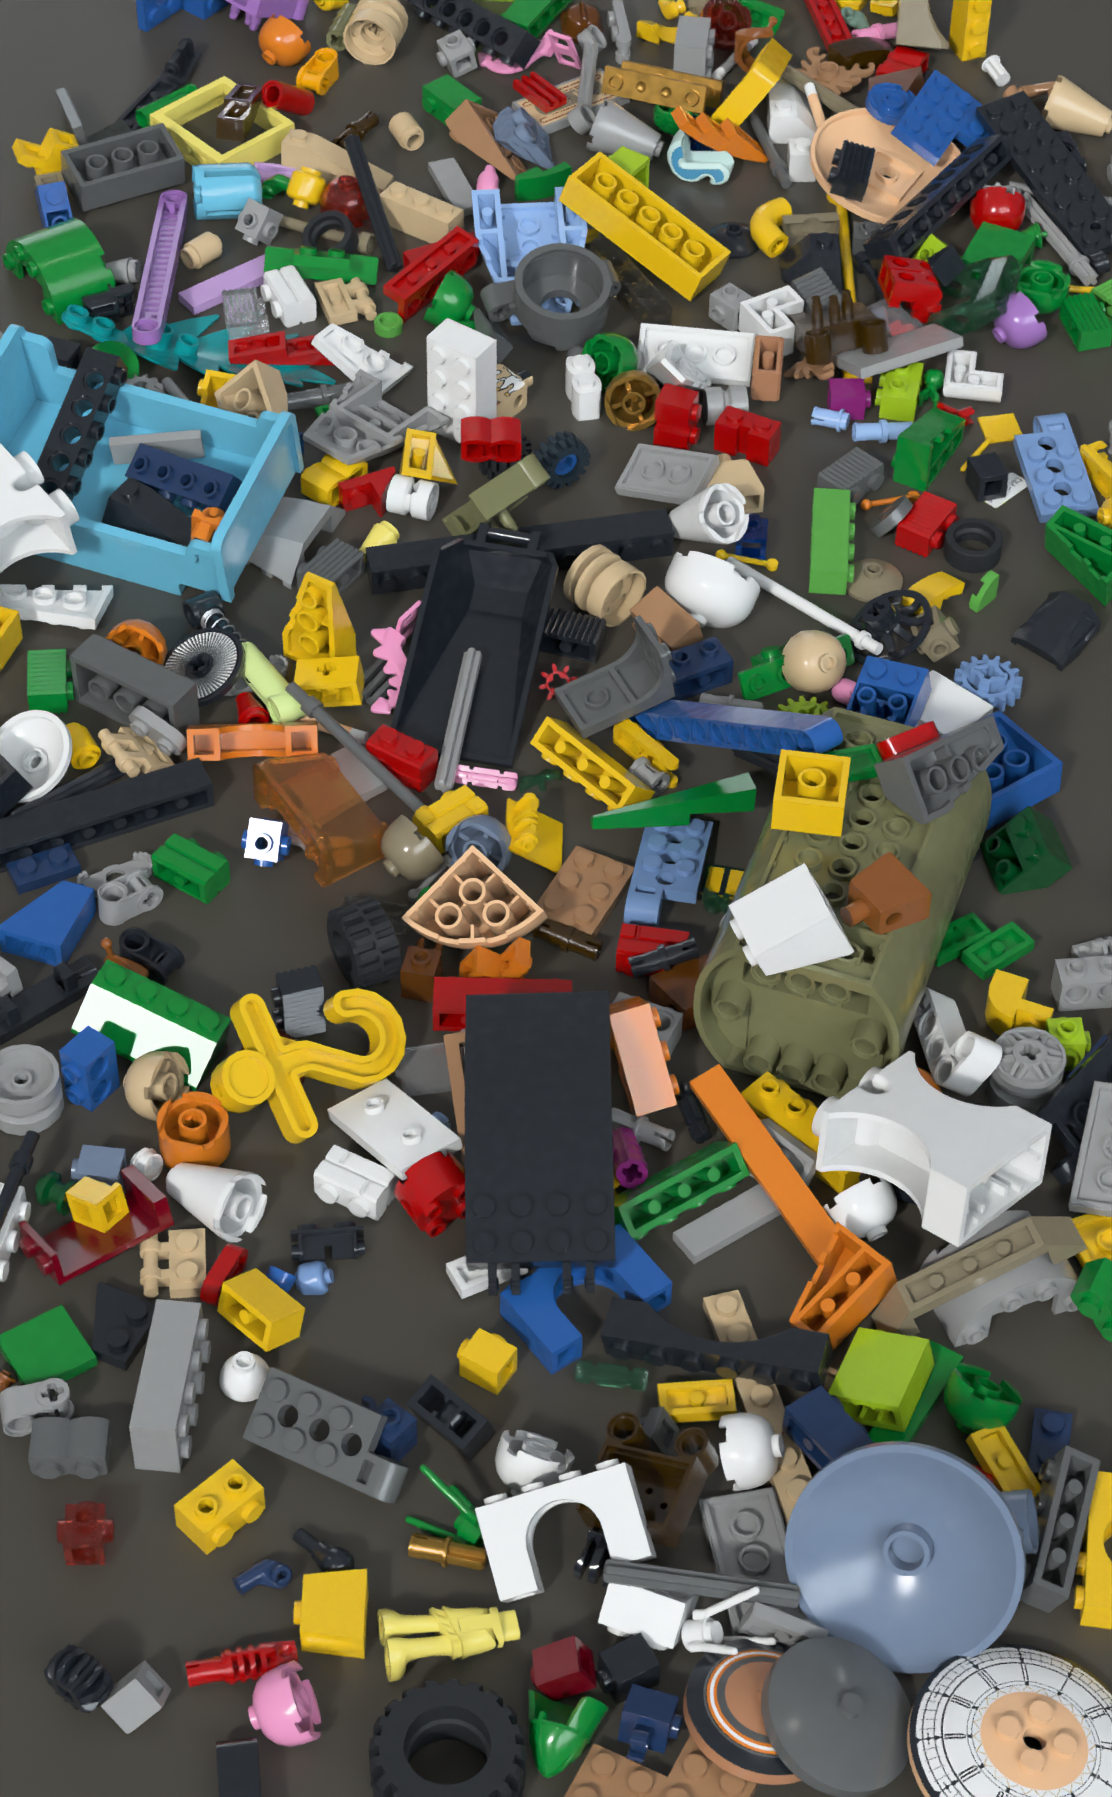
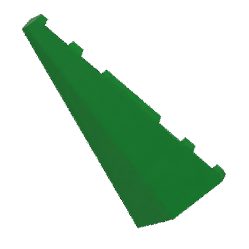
M749 772L593 815L590 818V825L592 829L689 825L690 814L752 812L755 807L757 788Z

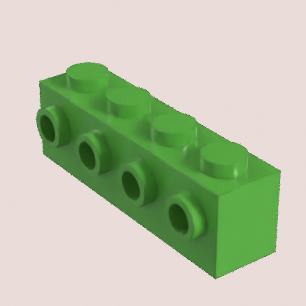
M814 488L809 593L846 595L847 583H853L854 564H848V562H853L855 544L849 543V541H854L855 523H849V520H855L856 503L850 502V490Z

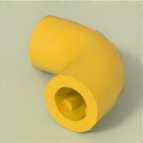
M783 197L770 200L756 208L750 219L751 237L759 249L769 258L780 255L787 247L789 241L788 236L778 228L782 226V215H792V208Z

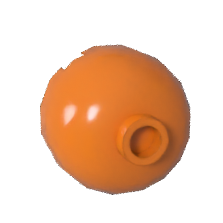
M272 14L264 23L258 37L260 49L263 52V59L270 65L276 64L280 67L298 65L312 50L309 40L304 43L300 37L303 32L292 21L282 15H279L276 19L275 14Z
M127 619L114 626L105 638L112 640L115 644L138 653L140 656L156 664L164 665L167 654L166 640L160 630L151 622L142 619Z

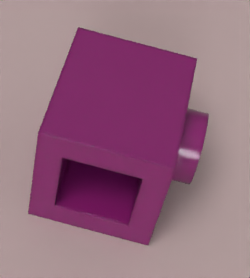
M830 378L828 381L827 408L835 411L844 409L846 413H850V420H864L865 408H870L871 393L870 390H865L864 379Z

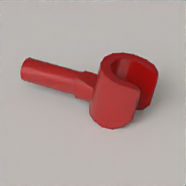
M942 402L937 404L938 409L966 419L965 426L974 423L969 415L975 413L972 407L968 406L958 410Z

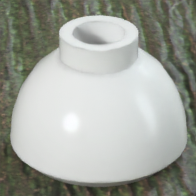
M247 1351L238 1352L227 1359L222 1366L219 1376L220 1388L227 1397L235 1401L249 1402L256 1400L260 1395L270 1368L260 1356Z

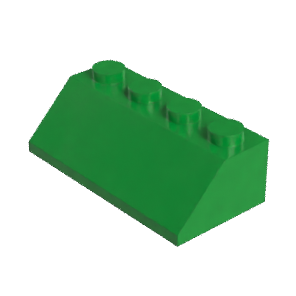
M107 959L88 989L72 1025L71 1032L77 1035L89 1025L115 1042L116 1054L132 1062L149 1051L177 1052L185 1059L189 1068V1075L184 1074V1086H190V1090L196 1091L227 1041L231 1018Z

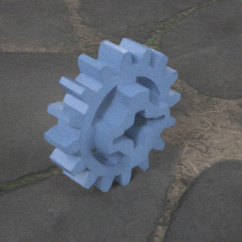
M983 654L982 660L972 656L970 664L962 661L960 669L956 668L954 683L1003 712L1005 711L1006 704L1013 707L1015 700L1020 699L1023 677L1019 676L1018 668L1010 669V661L1001 663L999 656L990 660L987 654Z

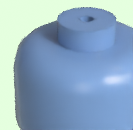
M321 1260L302 1263L295 1272L297 1290L303 1295H323L327 1293L329 1284L334 1283L332 1269H328Z

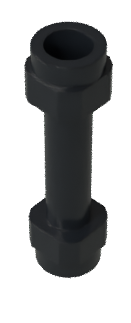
M860 251L856 253L853 257L856 270L860 274L864 273L875 288L874 296L883 305H887L877 280L879 274L873 269L866 252Z

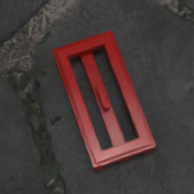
M535 71L530 72V77L526 75L521 76V81L518 79L513 80V89L544 113L567 104V96Z

